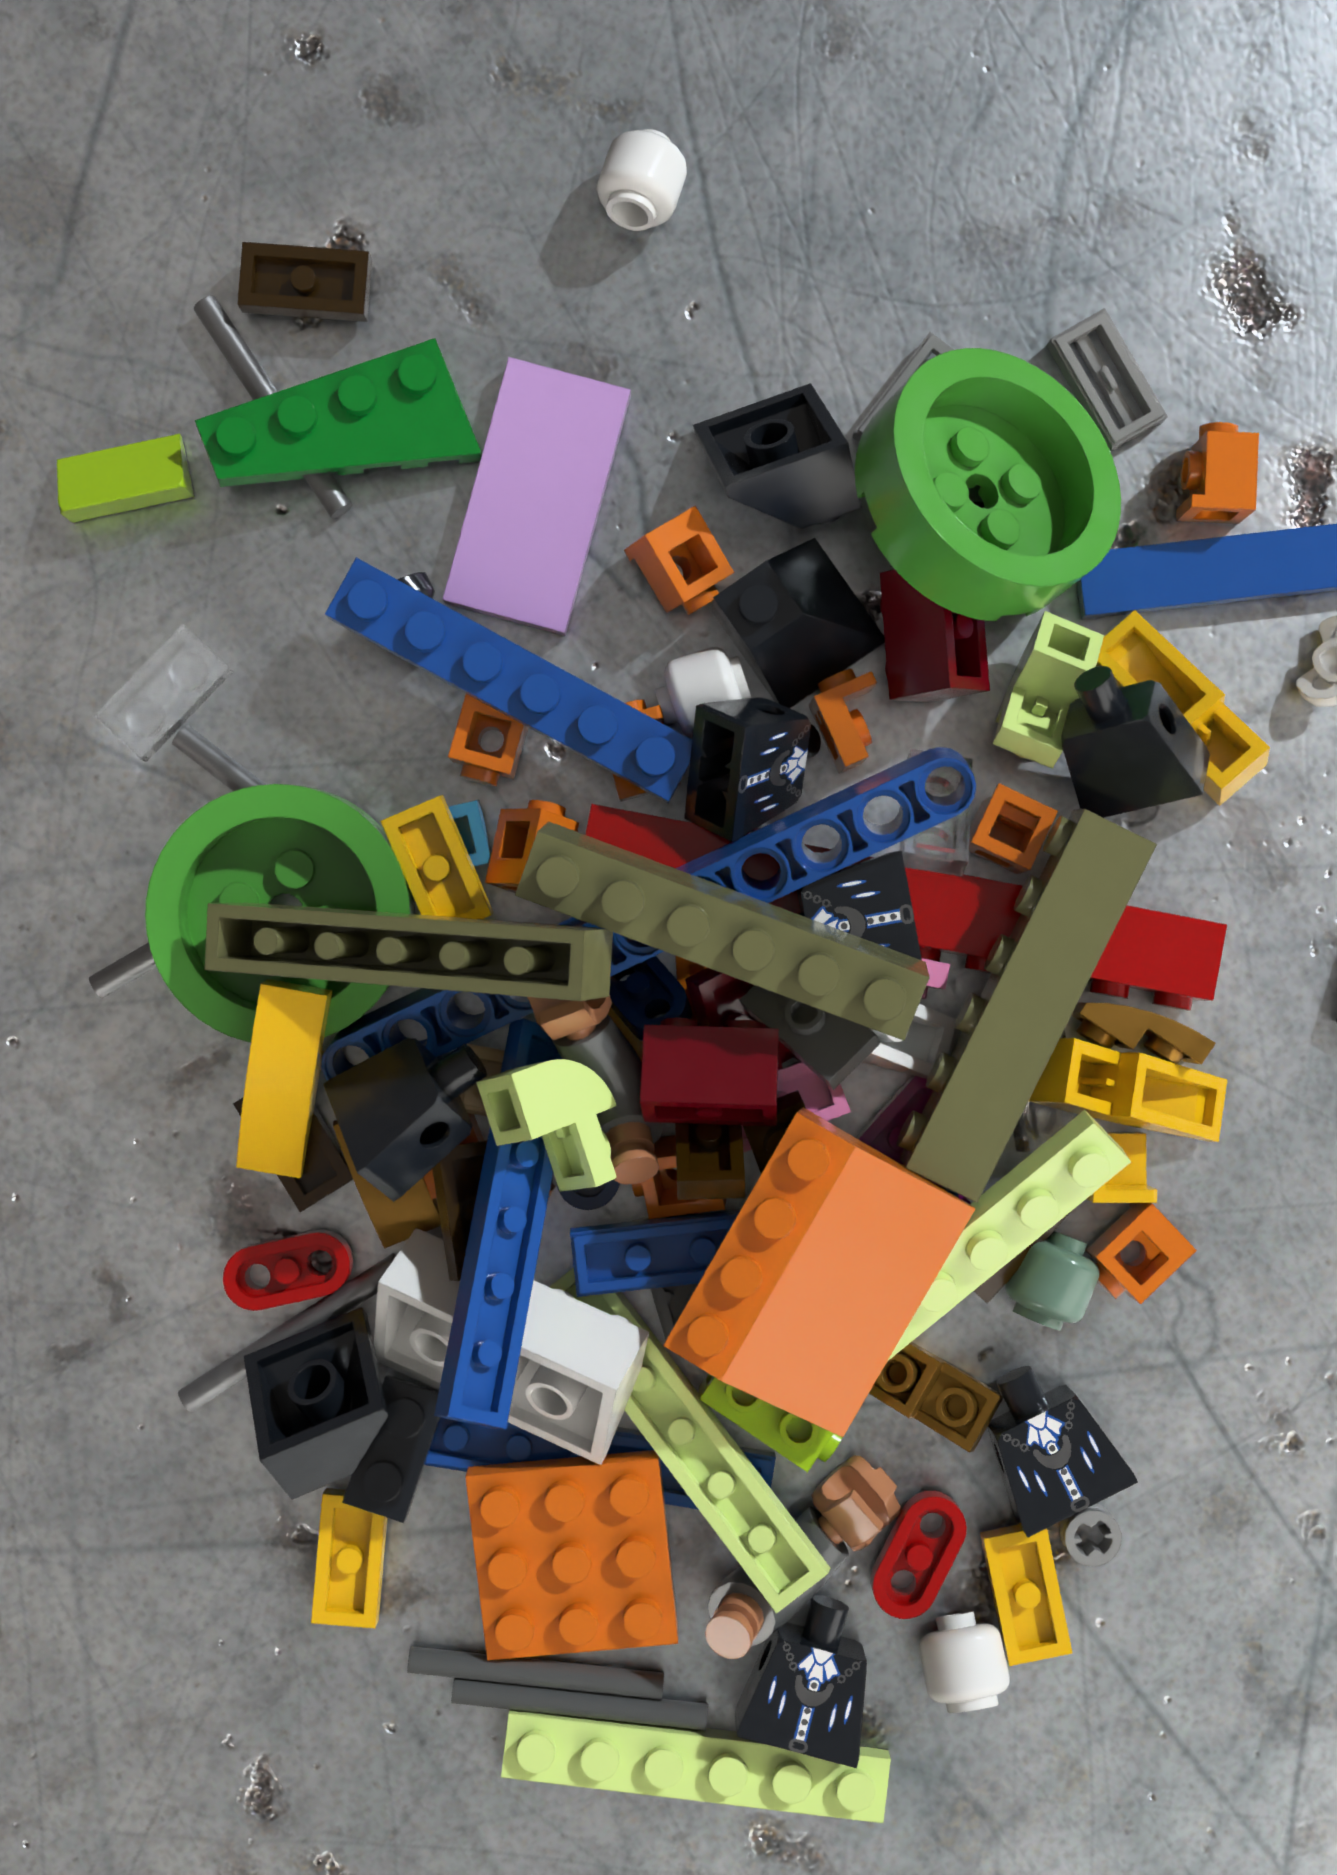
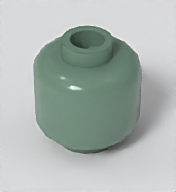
M1054 1231L1047 1238V1241L1034 1244L1029 1249L1017 1272L1005 1285L1006 1294L1016 1302L1013 1312L1058 1331H1061L1064 1322L1077 1323L1081 1321L1100 1273L1097 1264L1083 1256L1087 1244L1057 1231Z

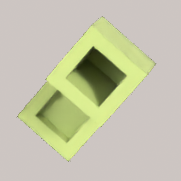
M1044 611L1022 654L1003 698L995 721L999 724L993 744L1011 751L1021 758L1030 759L1053 769L1063 751L1061 735L1069 705L1076 699H1079L1074 683L1082 673L1096 667L1104 635Z
M556 1059L510 1069L476 1082L496 1145L528 1141L542 1136L560 1192L597 1187L617 1178L610 1158V1143L605 1133L601 1130L596 1115L616 1107L617 1104L610 1089L593 1070L572 1060Z

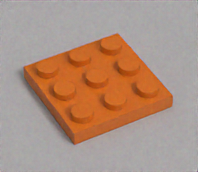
M654 1450L607 1454L601 1465L581 1456L468 1467L465 1478L487 1661L678 1644L679 1629L661 1461Z

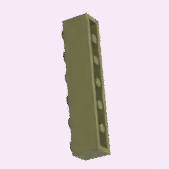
M1087 809L1073 810L1069 819L1062 815L1059 816L1043 846V851L1051 855L1040 877L1037 878L1030 875L1015 901L1013 910L1021 913L1010 937L1001 934L995 941L986 959L984 969L991 972V975L981 995L978 996L971 993L957 1017L955 1028L962 1031L951 1055L941 1052L929 1073L925 1086L933 1091L922 1113L913 1110L900 1131L896 1145L903 1148L899 1158L905 1168L978 1203L1157 846L1156 843Z
M549 821L536 834L515 894L517 897L905 1041L930 978L925 961Z
M248 902L208 903L205 970L586 1001L609 997L613 932L598 927Z

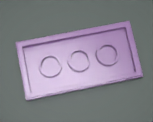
M508 358L442 600L445 604L566 636L631 398V389L519 359Z

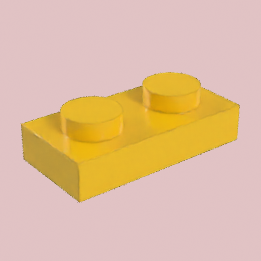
M443 795L381 820V824L400 863L404 877L421 915L484 919L494 914Z
M326 1488L322 1494L311 1623L375 1629L379 1621L387 1517L342 1503L346 1489Z
M1019 1524L980 1532L999 1629L1009 1666L1073 1654L1047 1528L1028 1538Z

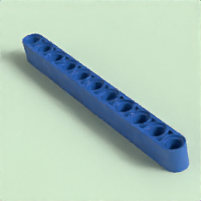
M944 747L928 749L675 869L770 903L959 815L970 806L975 797L976 782L974 774L962 755L953 749ZM952 767L960 772V783L950 795L938 797L931 795L925 790L926 779L936 768ZM878 796H889L900 804L899 813L896 818L883 825L873 824L866 820L863 812L867 803ZM820 824L829 825L840 835L836 846L830 851L823 853L811 851L802 842L806 831ZM754 854H769L776 859L780 868L770 879L755 880L743 870L742 865L745 860ZM574 917L557 924L598 927ZM613 932L610 977L664 951ZM421 988L363 1015L348 1027L338 1031L322 1056V1072L324 1078L328 1081L355 1066L345 1058L342 1050L345 1046H357L364 1050L370 1058L406 1039L407 1037L399 1029V1020L412 1019L419 1022L425 1028L428 1036L427 1039L420 1040L419 1042L434 1056L438 1057L533 1013V1009L527 997L469 992L478 996L485 1008L484 1012L472 1015L461 1011L455 1003L454 995L463 991Z

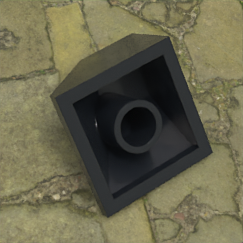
M811 383L693 425L695 435L727 497L801 529L815 524L833 522L843 514L862 508L861 500L857 497L855 472L849 444Z
M816 538L766 560L713 597L712 613L773 700L790 709L819 689L818 683L847 670L885 643L883 633Z
M363 1307L244 1356L259 1460L292 1500L352 1475L388 1417L368 1317Z

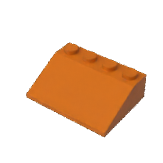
M802 1107L795 1114L663 1346L718 1380L838 1436L844 1437L976 1208Z

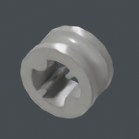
M1096 1503L1059 1522L1061 1541L1066 1547L1067 1552L1076 1562L1085 1566L1097 1567L1108 1563L1117 1555L1121 1546L1122 1533L1116 1520L1103 1505ZM1098 1521L1105 1523L1098 1526L1104 1535L1103 1540L1098 1545L1090 1540L1085 1542L1082 1547L1076 1545L1082 1542V1539L1076 1532L1081 1524L1084 1523L1086 1526L1093 1527Z

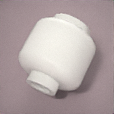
M657 130L628 131L616 137L610 145L596 185L598 199L606 209L610 219L617 225L633 231H644L668 221L676 208L687 175L685 158L677 146L665 134Z
M710 647L671 660L667 663L664 671L666 686L655 689L665 724L670 725L678 722L682 732L691 739L693 738L696 705L752 698L739 656L729 658L727 653L719 647Z
M974 1611L937 1617L938 1631L926 1634L919 1642V1652L929 1697L935 1702L946 1703L948 1713H961L997 1706L999 1704L997 1694L1006 1690L1010 1684V1676L999 1629L989 1623L976 1624Z

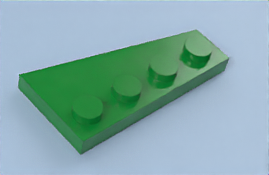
M435 338L195 420L197 430L220 487L303 479L304 475L327 472H338V476L363 473V469L401 465V469L428 467L429 462L458 460L459 464L480 462L482 456Z

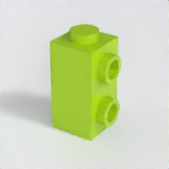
M709 1373L699 1386V1400L807 1473L817 1458L822 1462H826L843 1438L728 1385Z

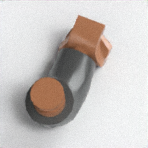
M610 994L609 997L586 1001L527 997L537 1024L552 1038V1042L562 1059L581 1063L593 1070L605 1082L615 1099L616 1107L596 1114L601 1130L605 1133L610 1143V1158L617 1176L614 1180L626 1185L637 1184L651 1179L659 1170L657 1156L653 1153L655 1149L654 1143L659 1140L663 1130L661 1123L644 1122L640 1105L642 1062L632 1045L608 1015L612 1005Z
M854 1455L835 1468L811 1494L817 1510L810 1506L795 1521L831 1569L825 1577L777 1614L741 1566L719 1583L710 1595L708 1603L710 1620L705 1630L706 1641L715 1653L727 1659H738L745 1656L751 1646L765 1642L772 1633L787 1623L804 1607L849 1556L844 1541L853 1551H860L868 1546L875 1536L901 1513L902 1509L894 1494L897 1485L881 1467L874 1469L863 1457Z

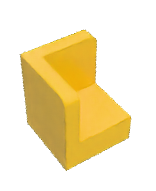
M1107 1132L1124 1150L1131 1163L1090 1195L1087 1200L1093 1203H1157V1189L1147 1185L1146 1133Z

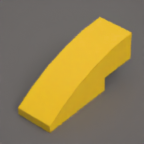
M1136 610L1104 636L1096 667H1109L1120 687L1147 680L1159 682L1208 748L1210 757L1204 791L1219 806L1267 765L1270 747L1224 704L1225 694Z
M267 979L260 984L242 1103L236 1168L294 1178L302 1177L322 1056L324 1054L322 1047L333 990Z
M1060 1038L1029 1102L1075 1114H1080L1083 1110H1086L1095 1119L1208 1142H1219L1227 1079L1140 1052H1118L1076 1038Z

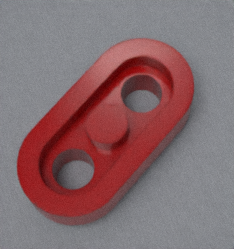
M314 1230L251 1244L236 1252L228 1260L223 1272L224 1289L233 1303L251 1311L264 1310L326 1296L337 1291L350 1277L354 1263L353 1253L348 1242L342 1236L330 1230ZM323 1250L331 1256L332 1268L330 1271L320 1272L313 1267L311 1258L314 1251ZM254 1264H261L269 1270L270 1281L268 1285L259 1286L251 1280L250 1269Z
M929 1490L917 1493L911 1497L902 1508L874 1563L870 1577L871 1588L880 1608L890 1616L899 1619H911L925 1613L933 1604L964 1543L967 1530L964 1515L957 1503L947 1494ZM929 1513H937L942 1516L941 1526L933 1532H927L920 1528L922 1518ZM907 1570L913 1574L912 1583L902 1589L894 1587L891 1584L893 1575L898 1571Z

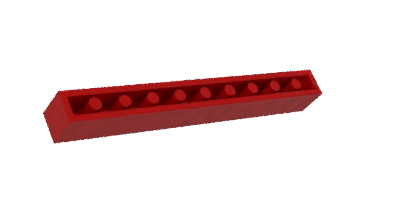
M591 804L585 834L673 868H678L731 843V841L691 822ZM805 844L813 852L823 853L831 850ZM764 853L751 855L742 865L746 874L755 880L770 879L780 868L779 863L774 857ZM869 856V857L864 858V859H862V860H860V861H858V862H856V863H854V864H852V865L858 864V863H860V862L866 861V860L871 859V858H874V857H870V856ZM904 863L921 958L940 962L941 952L965 956L964 968L991 974V972L984 969L986 959L995 941L1001 934L1010 937L1021 913L1014 911L1013 908L1023 886ZM797 890L769 903L793 913H801ZM1127 905L1089 979L1091 980L1089 992L1128 999L1130 988L1154 992L1152 1001L1154 1005L1191 1011L1193 1000L1213 1001L1227 924Z

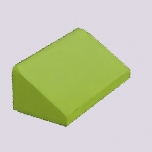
M181 434L57 459L60 514L72 523L194 497Z

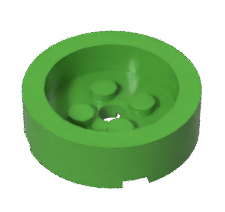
M982 348L951 350L935 356L920 366L879 409L867 424L859 441L855 460V486L857 497H866L870 513L877 526L871 533L875 543L892 567L913 588L931 601L954 613L984 621H997L1001 616L1024 613L1026 617L1046 607L1092 571L1107 555L1115 540L1121 516L1120 483L1112 454L1103 435L1088 412L1064 386L1038 367L1018 357ZM976 485L981 487L978 494L982 498L985 508L975 505L969 499L968 488H973Z
M269 784L242 788L227 793L201 807L179 826L162 849L153 868L146 897L145 920L148 942L156 967L170 991L189 1012L203 1023L227 1036L251 1043L260 984L267 979L333 990L324 1037L348 1027L361 1018L391 986L205 970L208 903L248 902L270 904L276 895L290 894L296 897L304 907L402 914L415 913L414 897L384 829L358 806L340 796L323 790L300 785Z

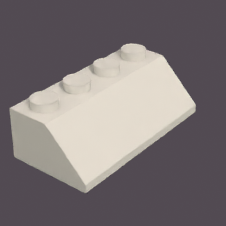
M416 1228L378 1281L373 1344L377 1362L437 1390L440 1387L460 1281H449L442 1237L438 1238ZM533 1281L508 1423L601 1465L607 1455L641 1370L649 1332L635 1326L631 1321L622 1316L610 1315L581 1302L564 1290L552 1289L537 1281Z

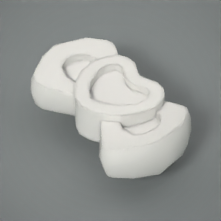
M1337 615L1320 623L1319 631L1323 643L1313 652L1312 661L1314 668L1296 680V688L1301 696L1315 707L1337 706Z

